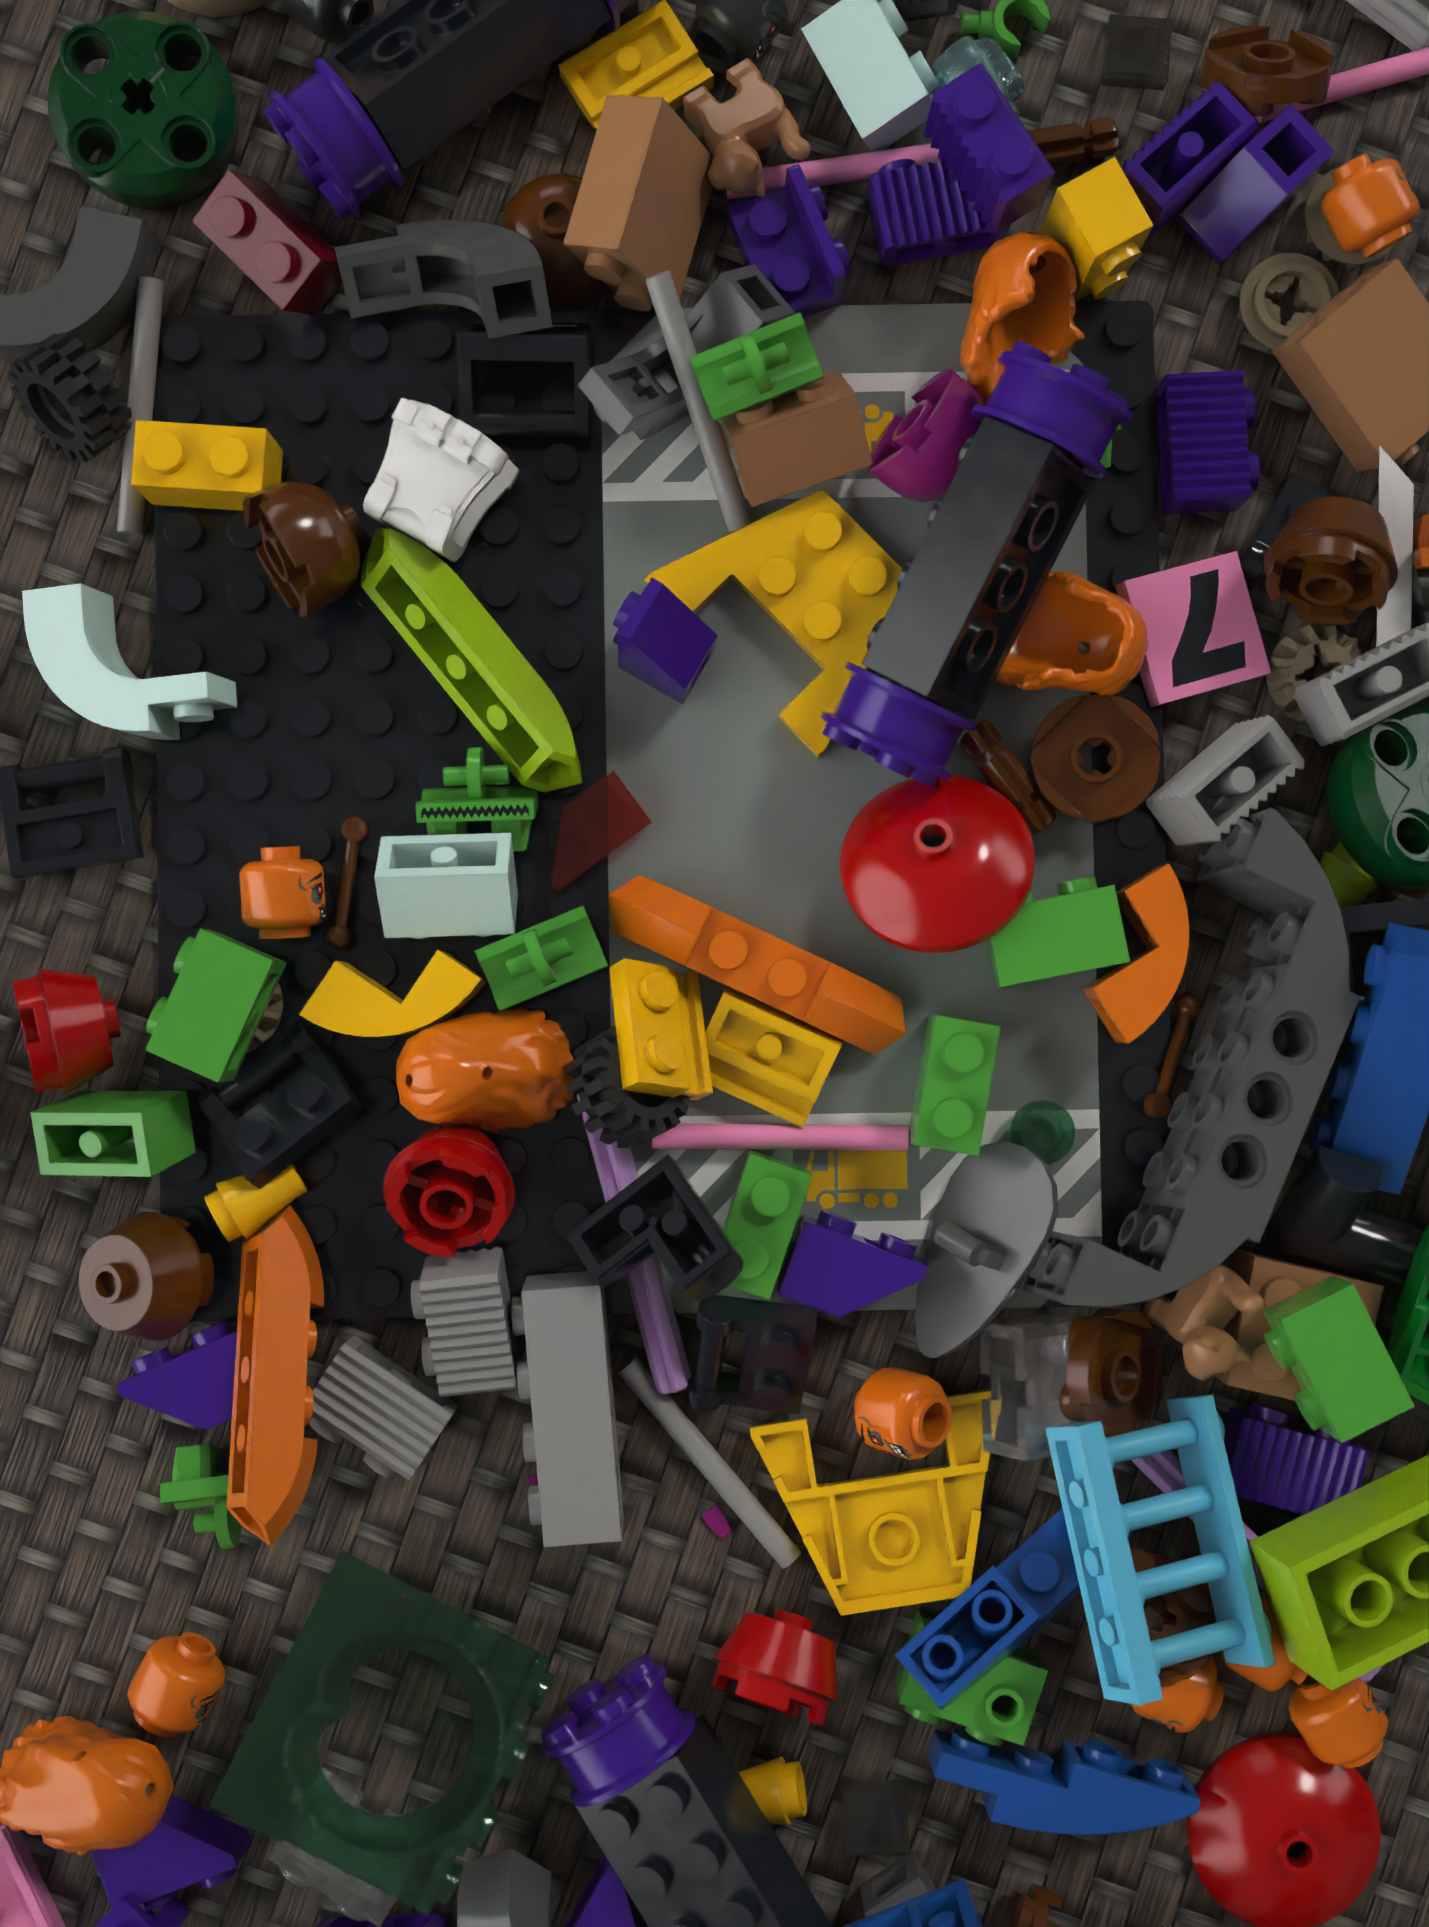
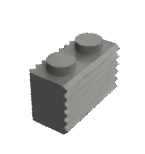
M1429 623L1400 634L1386 643L1353 658V660L1308 681V683L1296 687L1294 698L1316 741L1321 746L1344 740L1429 696Z
M1268 714L1265 717L1260 716L1258 719H1248L1246 722L1242 721L1239 724L1236 722L1146 799V805L1176 846L1186 847L1220 842L1221 835L1230 834V827L1235 825L1239 819L1247 818L1250 810L1258 809L1259 802L1267 801L1268 794L1276 793L1277 787L1285 785L1287 778L1295 777V771L1304 769V759L1277 721Z
M495 1247L491 1250L483 1248L477 1252L474 1250H469L465 1253L457 1251L456 1256L452 1257L427 1256L420 1280H413L411 1283V1304L415 1319H426L428 1337H423L422 1339L423 1369L426 1376H436L439 1396L445 1397L518 1389L517 1362L521 1360L518 1338L513 1332L512 1302L503 1249Z
M353 1335L340 1348L313 1389V1418L309 1424L318 1434L329 1441L341 1444L346 1438L366 1452L363 1457L364 1462L378 1474L388 1479H395L400 1474L407 1480H410L459 1405L447 1396L440 1397L439 1392L433 1386L417 1378L412 1372L405 1370L403 1366L396 1364L391 1358L384 1356L382 1352L375 1350L370 1344L363 1342L361 1338Z

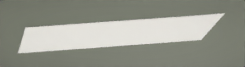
M1380 445L1378 511L1384 517L1398 566V578L1393 588L1388 592L1384 606L1380 610L1377 608L1376 647L1411 630L1414 484Z

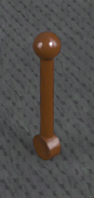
M350 817L342 825V834L347 839L335 923L326 934L328 944L335 949H343L351 941V932L347 928L359 845L369 834L367 823L359 817Z
M1185 994L1176 1001V1011L1179 1015L1155 1092L1149 1093L1144 1100V1111L1151 1118H1165L1170 1113L1169 1088L1190 1020L1197 1016L1201 1010V1003L1194 995Z

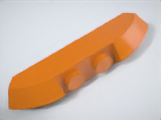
M637 875L608 894L612 932L873 1055H876L906 1035L902 998L827 960L642 875Z
M290 1205L281 1210L249 1239H245L242 1242L226 1506L228 1511L245 1529L270 1546L274 1544L288 1527L304 1499L312 1477L318 1443L316 1439L304 1438V1426L309 1424L314 1406L313 1391L310 1386H306L307 1361L312 1358L317 1342V1328L314 1320H310V1308H324V1285L319 1259L313 1242L304 1224Z

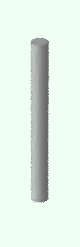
M670 270L646 278L645 282L728 531H736L751 524L752 521L719 421L714 423L689 359V357L697 355Z
M153 277L138 278L127 403L132 413V417L128 421L132 425L124 438L117 532L133 536L143 535L146 500L131 485L136 420L152 421L164 291V281Z
M637 1356L632 1358L617 1372L618 1375L779 1566L785 1569L800 1556L801 1550L669 1394H660L655 1389L652 1374Z

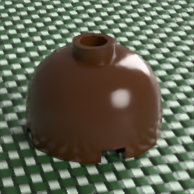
M569 173L541 175L522 185L506 204L500 223L501 227L521 234L535 246L543 265L549 307L554 310L571 309L570 305L581 304L588 299L592 303L603 297L609 290V287L604 282L587 274L584 271L585 264L563 245L582 181V177Z
M288 481L272 485L245 497L242 505L247 529L259 525L262 533L263 544L256 547L255 551L272 585L284 603L290 609L300 605L299 617L305 618L327 608L342 598L357 579L360 567L358 542L365 538L362 524L354 509L349 504L339 506L337 501L327 491L304 482Z

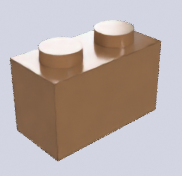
M823 372L824 379L720 421L740 487L751 507L873 465L856 393L840 372L834 374Z

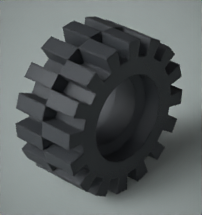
M54 333L10 364L9 367L12 370L8 372V380L15 384L11 388L14 398L24 403V405L19 407L24 416H31L37 423L33 427L40 436L46 433L49 436V445L56 451L63 448L65 457L71 460L78 458L79 462L86 463L131 429L132 423L128 421L132 417L131 408L122 404L127 399L123 389L114 387L112 381L116 377L110 369L105 372L99 366L101 358L94 351L86 354L84 343L77 338L70 341L68 334L59 333L56 335Z
M616 1026L586 1041L585 1044L578 1047L573 1053L577 1059L569 1063L567 1073L577 1078L567 1083L568 1094H579L580 1101L573 1104L572 1107L576 1116L586 1111L590 1118L583 1126L590 1133L602 1129L599 1140L609 1145L617 1141V1148L637 1146L675 1128L681 1122L679 1118L686 1115L689 1105L682 1100L688 1098L689 1096L678 1095L673 1098L639 1093V1103H637L627 1091L622 1090Z

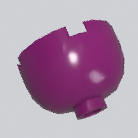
M949 368L936 374L918 389L911 397L917 405L903 419L898 414L893 417L870 453L873 465L869 466L871 468L869 471L886 487L906 499L924 503L938 500L941 496L946 495L958 470L960 451L965 441L977 432L981 424L979 420L973 417L971 411L974 405L986 406V402L971 384Z

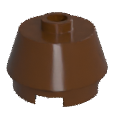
M1322 497L1299 506L1268 548L1263 563L1267 575L1266 591L1270 599L1274 602L1282 597L1287 602L1301 607L1300 619L1318 624H1349L1354 622L1356 611L1373 605L1380 610L1387 600L1388 592L1393 588L1398 578V566L1384 517L1374 507L1362 501L1346 497Z
M141 1212L127 1218L96 1240L86 1251L79 1270L80 1296L91 1318L108 1330L147 1341L166 1340L186 1328L197 1309L208 1305L214 1288L212 1256L210 1252L201 1254L195 1239L186 1230L192 1225L178 1217L167 1216L157 1212Z

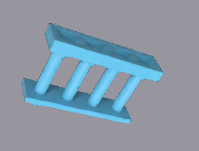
M1213 1395L1183 1396L1166 1399L1171 1422L1111 1437L1105 1436L1102 1421L1069 1422L1045 1428L1104 1699L1140 1706L1163 1699V1694L1158 1676L1161 1668L1222 1650L1227 1663L1262 1668L1276 1665L1270 1642L1272 1636L1271 1625L1263 1611L1225 1449L1224 1424L1216 1410ZM1177 1449L1186 1488L1120 1504L1112 1470L1114 1464ZM1190 1515L1193 1516L1201 1555L1135 1572L1128 1542L1129 1531ZM1208 1582L1217 1622L1151 1641L1143 1609L1145 1599Z

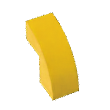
M437 950L403 1000L348 962L336 960L299 1015L318 1026L346 1035L361 1037L406 1035L434 1026L450 1018L464 1008L488 981L447 952Z

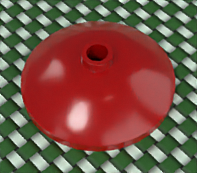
M951 775L949 781L939 778L935 788L912 778L879 793L860 810L852 821L845 835L840 855V875L847 901L858 919L867 929L884 941L903 949L922 953L959 951L982 943L996 935L1015 918L1023 907L1032 887L1035 870L1034 845L1031 833L1016 807L1005 796L986 784ZM939 836L945 839L944 843L938 847H928L923 844L929 837Z
M1278 1732L1253 1736L1231 1746L1221 1753L1204 1771L1194 1789L1201 1799L1198 1813L1187 1817V1844L1194 1868L1210 1895L1229 1913L1257 1927H1315L1337 1917L1361 1895L1369 1883L1378 1861L1381 1845V1826L1374 1797L1367 1783L1355 1768H1344L1340 1765L1324 1763L1313 1755L1300 1734ZM1299 1841L1305 1842V1849L1301 1855L1297 1857L1287 1856V1850L1291 1844Z

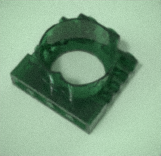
M342 1551L209 1806L281 1843L284 1840L306 1851L308 1855L318 1860L321 1859L343 1870V1873L353 1878L357 1877L378 1888L380 1892L390 1897L394 1896L414 1906L416 1910L428 1915L435 1900L444 1905L447 1904L458 1883L464 1865L455 1861L456 1856L458 1855L462 1858L470 1843L481 1847L490 1831L499 1808L494 1805L495 1800L491 1799L502 1776L511 1781L513 1780L530 1744V1741L522 1736L526 1726L522 1721L527 1708L538 1712L554 1680L555 1675L546 1670L551 1657ZM393 1650L413 1651L429 1656L443 1664L462 1685L468 1697L473 1717L471 1750L458 1779L445 1794L430 1805L401 1815L370 1813L346 1801L332 1787L319 1761L318 1743L326 1727L342 1718L349 1710L352 1701L351 1678L358 1664L366 1658L381 1652Z

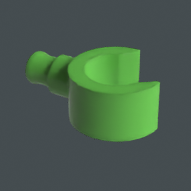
M1000 0L995 11H980L979 14L962 12L959 34H976L978 38H990L992 46H995L1003 54L1002 57L1017 61L1021 44L1015 35L1006 29L1004 20L1014 15L1024 16L1032 22L1036 29L1045 35L1050 22L1049 8L1044 0Z

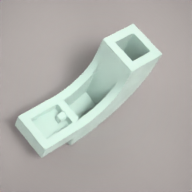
M81 583L22 591L25 631L34 662L43 679L58 698L84 718L105 727L150 739L176 740L180 739L179 722L209 721L214 719L213 710L237 707L236 682L209 672L148 679L137 678L126 666L118 650L115 634L113 596Z

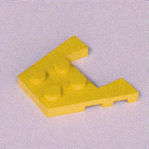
M820 489L651 572L644 581L646 586L651 578L661 582L696 614L730 580H734L823 669L778 716V719L819 758L825 752L831 738L822 734L827 722L820 717L823 711L834 712L852 676V673L845 667L847 662L849 661L867 669L866 666L862 665V662L868 652L867 642L874 625L881 618L885 617L898 591L897 581L902 568L823 489Z
M996 1389L947 1396L952 1413L951 1427L945 1438L948 1458L947 1465L826 1484L816 1483L806 1417L750 1426L751 1439L759 1451L840 1616L958 1598L971 1586L982 1512L980 1508L986 1471H988L991 1452L992 1427L998 1404Z

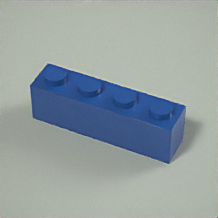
M1389 923L1382 946L1374 944L1368 953L1364 970V982L1369 984L1363 1004H1357L1345 1033L1346 1041L1350 1042L1345 1059H1335L1330 1069L1327 1082V1096L1332 1098L1327 1113H1317L1314 1118L1310 1132L1309 1148L1310 1151H1315L1318 1145L1381 1164L1382 1179L1377 1190L1400 1195L1429 1114V930Z

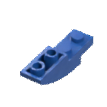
M1063 1508L997 1568L993 1565L895 1654L898 1661L940 1710L961 1696L1005 1660L1081 1592ZM1129 1531L1128 1542H1130L1133 1537V1533L1131 1531Z
M963 1728L954 1729L953 1734L935 1729L928 1751V1757L935 1778L983 1791L982 1799L991 1822L1025 1830L1081 1835L1131 1832L1168 1824L1198 1813L1201 1799L1180 1767L1158 1758H1147L1146 1764L1123 1758L1122 1752L1117 1748L1097 1740H1085L1084 1746L1064 1740L1057 1765L1053 1764L1054 1761L1050 1756L1036 1749L1018 1746L1014 1753L979 1741L969 1735Z

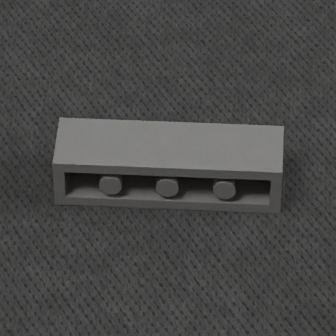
M588 1271L527 1276L521 1291L522 1296L512 1297L511 1309L514 1335H525L527 1359L518 1360L517 1382L520 1399H531L533 1422L523 1423L525 1462H536L538 1485H530L528 1489L531 1525H542L544 1547L622 1541L624 1510L605 1289L595 1283Z

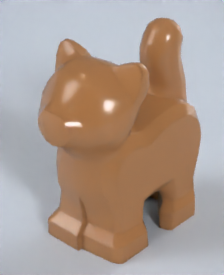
M746 58L727 70L726 79L737 88L736 94L732 98L720 103L706 87L701 86L683 98L685 117L689 121L696 136L703 137L709 152L714 156L711 167L707 171L713 187L717 190L726 189L738 194L752 192L756 196L764 198L763 169L757 151L780 141L783 150L788 156L803 161L809 156L811 146L807 140L800 136L799 127L790 111L786 108L779 91L762 79L761 72L756 65Z
M1219 1265L1189 1285L1180 1288L1174 1299H1169L1162 1295L1149 1300L1141 1314L1149 1322L1162 1329H1166L1175 1340L1183 1344V1358L1186 1370L1193 1377L1205 1381L1212 1375L1228 1372L1237 1363L1252 1362L1251 1356L1229 1333L1223 1330L1238 1310L1243 1314L1259 1313L1263 1309L1264 1301L1259 1294L1252 1293L1251 1288L1240 1275L1223 1265Z

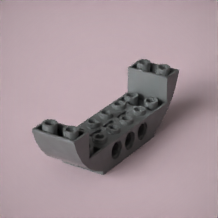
M1269 808L1251 814L1247 818H1241L1235 825L1230 827V834L1221 835L1220 842L1202 844L1198 860L1203 865L1195 882L1261 913V916L1254 919L1247 928L1241 942V951L1245 954L1236 975L1231 976L1225 982L1219 993L1216 1006L1220 1010V1014L1213 1031L1203 1037L1195 1050L1192 1067L1196 1071L1187 1092H1183L1177 1097L1171 1107L1167 1120L1171 1131L1163 1150L1153 1155L1145 1169L1143 1186L1147 1188L1137 1211H1132L1126 1217L1118 1235V1245L1121 1247L1120 1252L1113 1251L1086 1238L1053 1231L1035 1265L1027 1275L1023 1290L1070 1306L1112 1307L1149 1301L1183 1288L1219 1266L1245 1240L1260 1242L1360 999V996L1350 992L1349 949L1341 910L1328 878L1304 839L1276 810Z

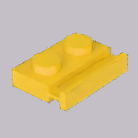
M666 0L657 3L620 26L614 32L609 33L558 65L562 81L592 128H595L596 131L607 95L663 97L675 111L683 106V98L701 86L706 87L708 90L714 87L713 73L709 67H705L699 57V51Z
M624 958L610 966L622 1090L673 1098L678 1095H687L689 1100L694 1101L712 1094L713 1088L698 972L689 971L686 974L676 973V968L628 958Z
M726 987L705 1032L712 1087L803 1128L837 1057L843 1040Z

